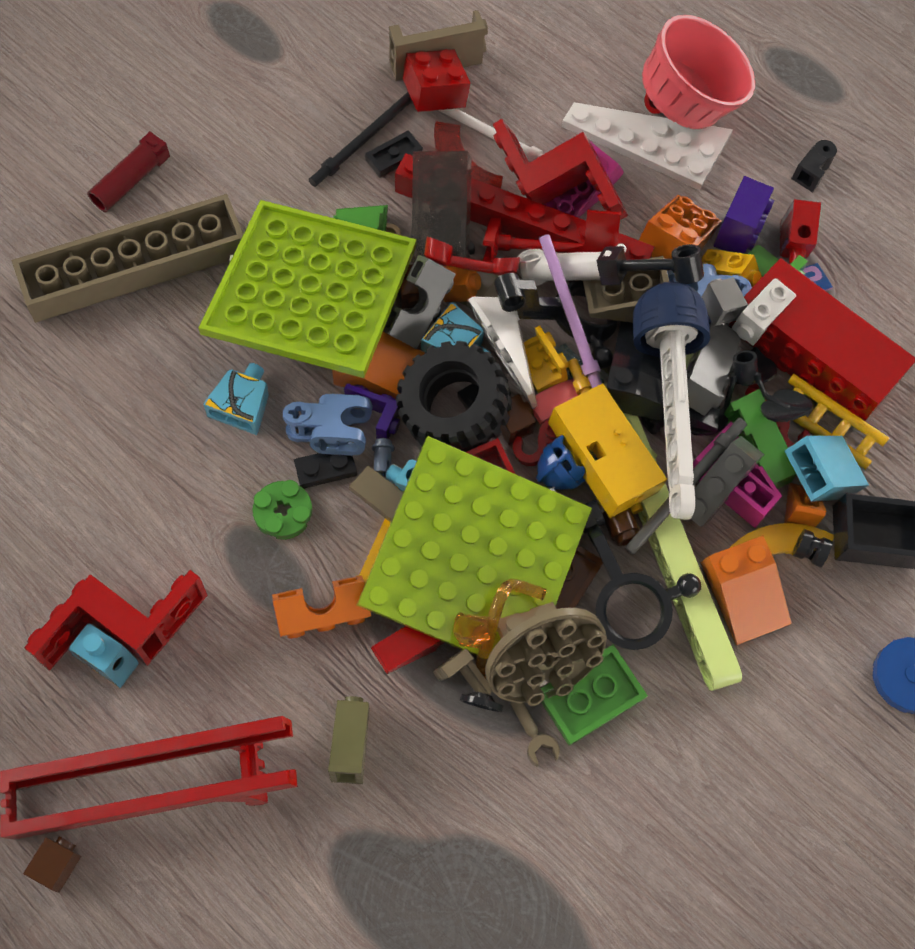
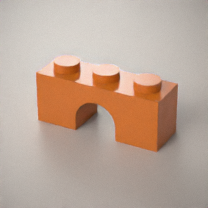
M362 575L332 581L334 597L331 603L324 608H314L308 605L304 599L302 588L273 594L272 600L280 637L287 635L289 639L298 638L305 635V631L317 629L318 632L329 631L335 628V624L347 622L348 625L363 623L365 618L371 617L369 610L357 606L365 586Z

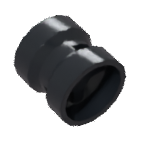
M804 529L795 544L792 555L799 559L807 558L811 561V564L821 568L830 554L833 541L824 537L819 539L814 536L813 532Z

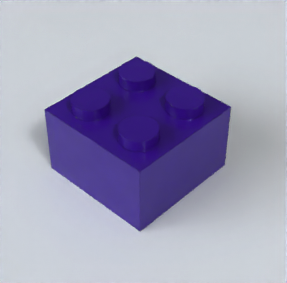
M744 176L713 246L723 251L744 254L747 249L752 250L775 201L770 198L774 187Z

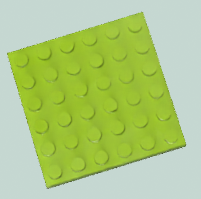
M260 200L198 327L200 335L364 378L417 247V239Z
M427 436L357 606L459 649H467L469 653L488 660L490 653L501 640L495 628V620L516 613L527 612L532 608L551 602L556 605L592 508Z

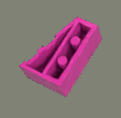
M732 421L720 433H725L733 424ZM713 441L694 460L693 469L714 446ZM757 464L747 477L730 493L725 504L756 528L775 507L782 495L762 466L759 467Z

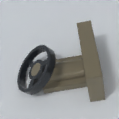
M467 649L457 652L432 671L439 682L450 678L457 671H460L475 691L469 694H461V702L485 710L502 712L503 705L496 703L493 696L490 695L493 691L488 681L472 660L474 658Z

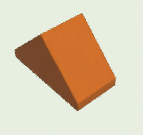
M790 483L784 523L816 527L827 512L823 501L811 502L802 485Z

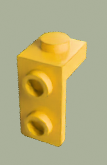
M707 249L702 256L703 264L715 266L717 274L743 276L750 282L752 287L762 278L755 255Z

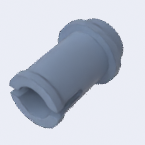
M379 438L372 445V451H374V470L383 477H386V473L391 466V455L395 447L390 439Z

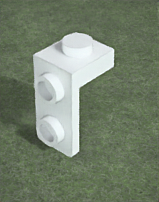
M774 278L742 311L732 329L737 332L741 339L748 341L753 346L768 326L796 297V294L778 279Z

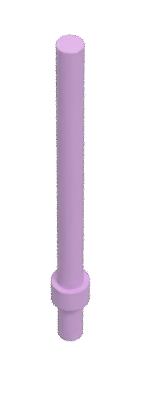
M544 235L539 240L583 365H581L584 376H588L591 387L594 388L602 384L598 373L601 370L598 361L593 359L550 235Z

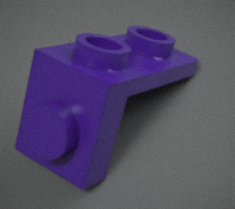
M346 384L344 388L345 395L367 397L372 403V410L382 414L376 426V439H389L391 434L395 435L400 425V419H398L399 408L396 405V400L386 394L378 395L370 392L362 385L353 386Z

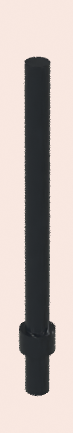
M409 92L403 95L333 158L329 157L321 164V168L309 178L310 184L316 187L327 176H333L340 169L339 166L412 102Z

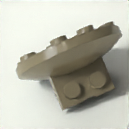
M553 602L532 608L527 612L516 613L495 620V628L501 640L489 655L485 674L492 691L506 701L528 703L530 706L538 705L545 698L541 688L548 683H551L553 689L546 693L548 698L555 695L565 696L573 690L575 684L603 661L602 654L607 641L606 631L600 620L593 613L580 608L556 609Z

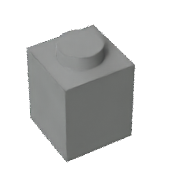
M734 277L711 281L701 296L705 302L708 316L714 326L736 321L742 311L748 306Z

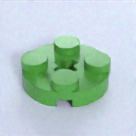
M293 480L273 482L262 488L254 496L253 517L262 533L274 536L276 539L287 540L304 532L312 516V504L308 493L297 482ZM279 505L290 506L287 509L286 516H282L281 513L275 514L274 511L278 509Z

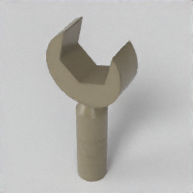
M511 702L510 704L525 732L532 738L527 749L530 762L538 767L539 764L535 753L540 747L552 749L556 761L560 753L557 741L549 735L538 734V728L524 703Z

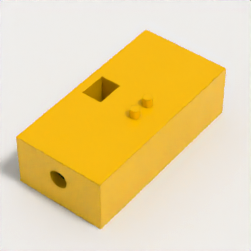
M603 383L553 409L548 424L557 438L564 435L563 444L571 451L576 464L585 468L583 478L610 518L661 490L667 481L666 476Z

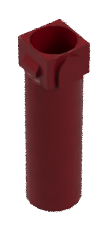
M149 131L139 140L140 144L87 192L91 202L103 212L111 209L157 165L160 167L170 157L166 142Z

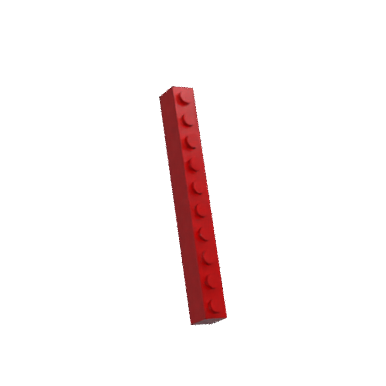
M405 153L395 172L396 193L441 210L452 207L457 216L488 227L490 217L501 218L502 233L512 235V237L539 240L540 237L549 234L552 241L585 242L586 220ZM619 233L618 244H624L627 248L625 252L626 260L651 258L655 246Z

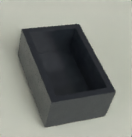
M846 493L832 505L835 560L915 569V501Z

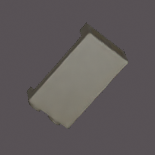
M479 10L473 11L472 23L407 36L402 35L399 24L389 26V63L395 81L403 80L406 53L455 49L463 67L482 64L483 53L486 52L484 38L488 34V26L486 20L481 18Z

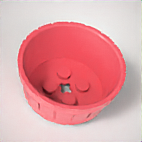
M692 15L674 16L665 23L657 36L650 56L645 61L642 72L644 88L656 108L671 121L690 129H703L714 125L719 119L747 102L752 97L755 89L753 69L739 45L721 28L705 19Z

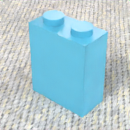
M805 436L785 450L811 502L839 500L846 493L856 494L869 486L843 436Z

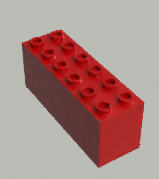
M780 258L744 298L749 305L774 278L793 291L796 297L768 326L753 347H757L781 371L787 372L790 376L796 374L866 421L915 363V357ZM736 321L730 322V326L732 327Z

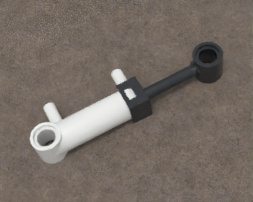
M624 244L604 247L602 252H556L566 281L600 280L601 285H620L628 271L672 270L675 274V280L682 284H692L704 277L701 248L693 244L675 248L671 254L672 259L626 260L625 252L627 248ZM529 249L518 255L520 257L519 269L522 280H534L536 286L546 281H554L543 250Z

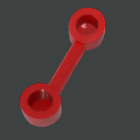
M431 237L426 238L425 257L441 266L485 272L499 276L518 271L520 257L492 258V262L452 256L453 246Z

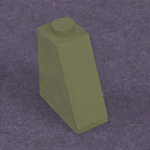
M347 696L345 700H337L328 767L331 782L363 784L370 708L369 702H363L364 699L361 697Z

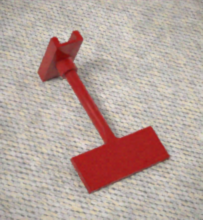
M587 210L585 242L552 241L555 252H602L604 247L617 246L621 212ZM490 217L483 240V246H487L483 261L492 262V258H496L498 250H543L540 240L512 238V235L502 234L501 218Z

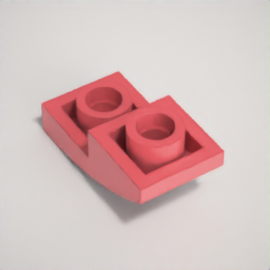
M574 379L561 382L535 395L537 407L532 410L540 425L550 418L556 406L578 396L573 386Z

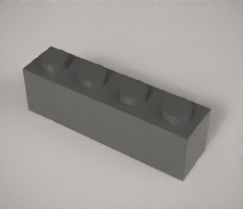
M712 321L709 324V343L704 348H701V350L692 354L686 369L689 407L704 416L712 407L717 409L724 399L725 394L722 392L730 382V377L728 376L734 369L733 356L742 349L739 346L741 338L737 332L725 324L714 326Z

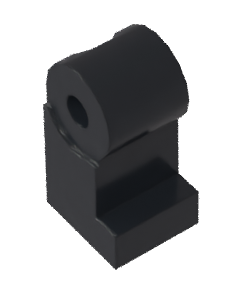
M829 140L818 141L798 164L791 179L813 193L821 182L825 170L830 167L837 153L836 145Z

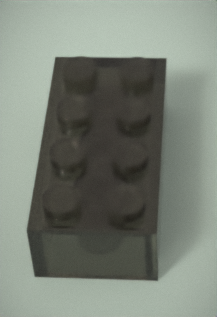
M413 151L411 238L417 239L415 252L411 259L413 264L418 255L425 257L424 251L427 237L453 246L452 256L470 258L472 158L468 151Z

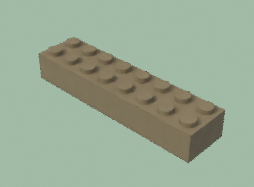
M224 194L12 260V264L26 306L36 323L230 261V255H234L242 239L243 232L228 195Z

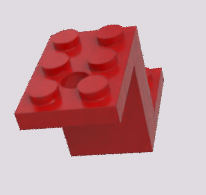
M503 119L493 123L497 132L493 137L498 147L503 149L507 157L504 158L510 171L514 172L519 179L516 181V184L523 196L526 195L527 199L544 205L589 179L597 193L601 192L597 197L604 210L621 212L620 220L628 216L594 147L584 132L529 162L515 133Z
M189 570L185 576L180 575L171 586L172 591L164 600L160 599L153 605L150 610L151 615L147 618L90 574L85 580L79 581L74 586L72 595L64 604H59L53 609L48 622L30 635L27 641L28 644L24 648L42 666L50 671L69 650L70 645L84 627L90 623L122 644L132 655L148 666L208 594L200 577Z

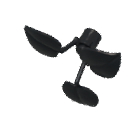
M755 347L751 351H740L733 356L734 369L729 375L730 384L724 406L720 409L717 431L690 427L693 435L708 436L722 431L729 424V420L724 414L730 405L735 384L742 386L758 384L764 399L767 400L761 405V413L765 418L774 422H788L805 416L813 410V405L808 398L794 390L780 389L772 396L769 395L764 383L769 382L777 375V366Z

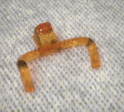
M508 579L498 588L488 616L471 615L463 612L457 614L453 627L454 636L460 646L479 648L476 667L485 679L486 663L492 652L502 610L509 594L514 591L543 600L546 595V588L522 580Z

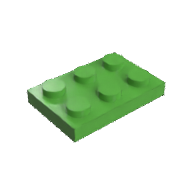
M614 644L604 650L602 654L603 661L575 684L569 694L565 696L555 695L548 698L546 693L553 689L551 683L541 688L545 695L541 703L569 746L648 697Z

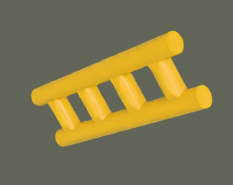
M793 374L787 382L794 387L793 390L802 395L805 394L818 403L808 417L802 416L793 421L815 436H844L851 426L866 435L856 449L848 445L858 465L866 470L872 460L865 455L875 442L883 447L890 437L796 374ZM827 410L842 419L832 433L817 424Z

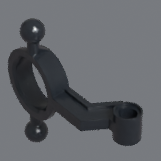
M505 273L496 278L494 286L502 310L506 312L517 311L519 319L556 320L560 328L574 338L559 294L556 297H539L534 280H520L519 276L515 273ZM583 280L569 281L568 288L571 296L586 297ZM579 317L587 342L593 348V359L598 361L600 369L609 367L613 360V354L610 349L603 346V342L612 337L617 328V321L607 320L606 325H597Z
M592 500L585 504L592 509L582 534H588L611 579L601 590L597 598L595 614L606 631L607 639L613 644L630 650L648 648L660 641L670 627L673 615L671 600L680 596L687 598L696 596L701 590V581L696 575L686 573L679 577L676 585L665 590L657 580L640 573L623 574L603 532L599 528L606 524V521L597 502ZM629 584L641 585L649 589L656 596L660 605V619L655 629L650 634L637 639L625 638L616 633L610 626L606 615V607L610 596L618 588Z

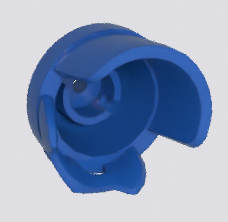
M564 435L559 436L543 448V453L537 464V481L549 488L554 487L555 490H573L585 482L583 478L585 468L576 464L571 451L563 444ZM589 451L590 454L592 455V457L594 458V460L596 461V458H595V456L593 455V453H592L591 451Z

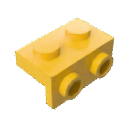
M539 325L535 327L536 336L524 342L533 387L537 393L567 381L566 369L569 368V363L564 354L556 352L554 348L556 343L549 331L544 333Z

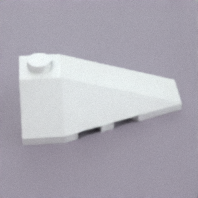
M471 297L468 300L478 325L483 328L484 335L532 409L537 407V401L523 336L518 323L520 319L517 311L506 312L502 310L498 297Z

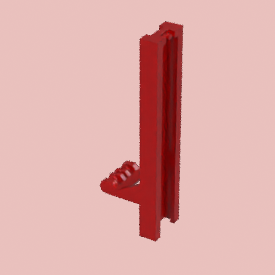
M278 716L0 771V793L5 794V799L1 800L0 806L5 808L6 814L0 815V838L16 840L214 802H245L249 806L267 804V792L298 787L297 774L295 769L268 774L259 771L265 768V762L258 758L257 752L263 749V742L293 737L292 722L284 716ZM226 749L236 750L240 755L241 779L17 821L16 790Z

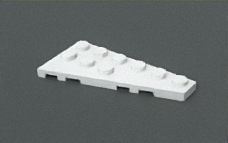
M575 102L562 121L563 128L576 134L584 132L589 140L699 191L733 129L716 126L690 129L668 118Z

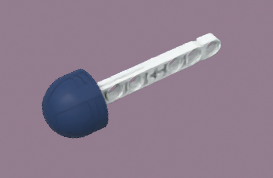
M664 282L648 289L635 306L633 313L634 346L638 351L646 355L661 357L667 476L670 489L669 509L671 517L689 520L695 510V489L693 485L694 474L686 355L701 350V348H704L709 343L710 326L705 302L696 290L686 284Z

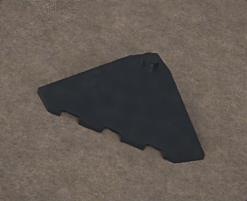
M621 321L606 388L623 413L664 421L661 357L646 355L638 351L634 346L633 323ZM719 405L717 409L712 407L705 416L689 407L690 427L716 432L721 406Z

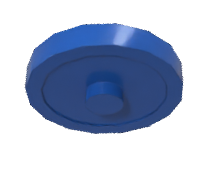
M905 637L893 640L879 651L873 663V681L878 693L888 705L901 712L915 714V638Z

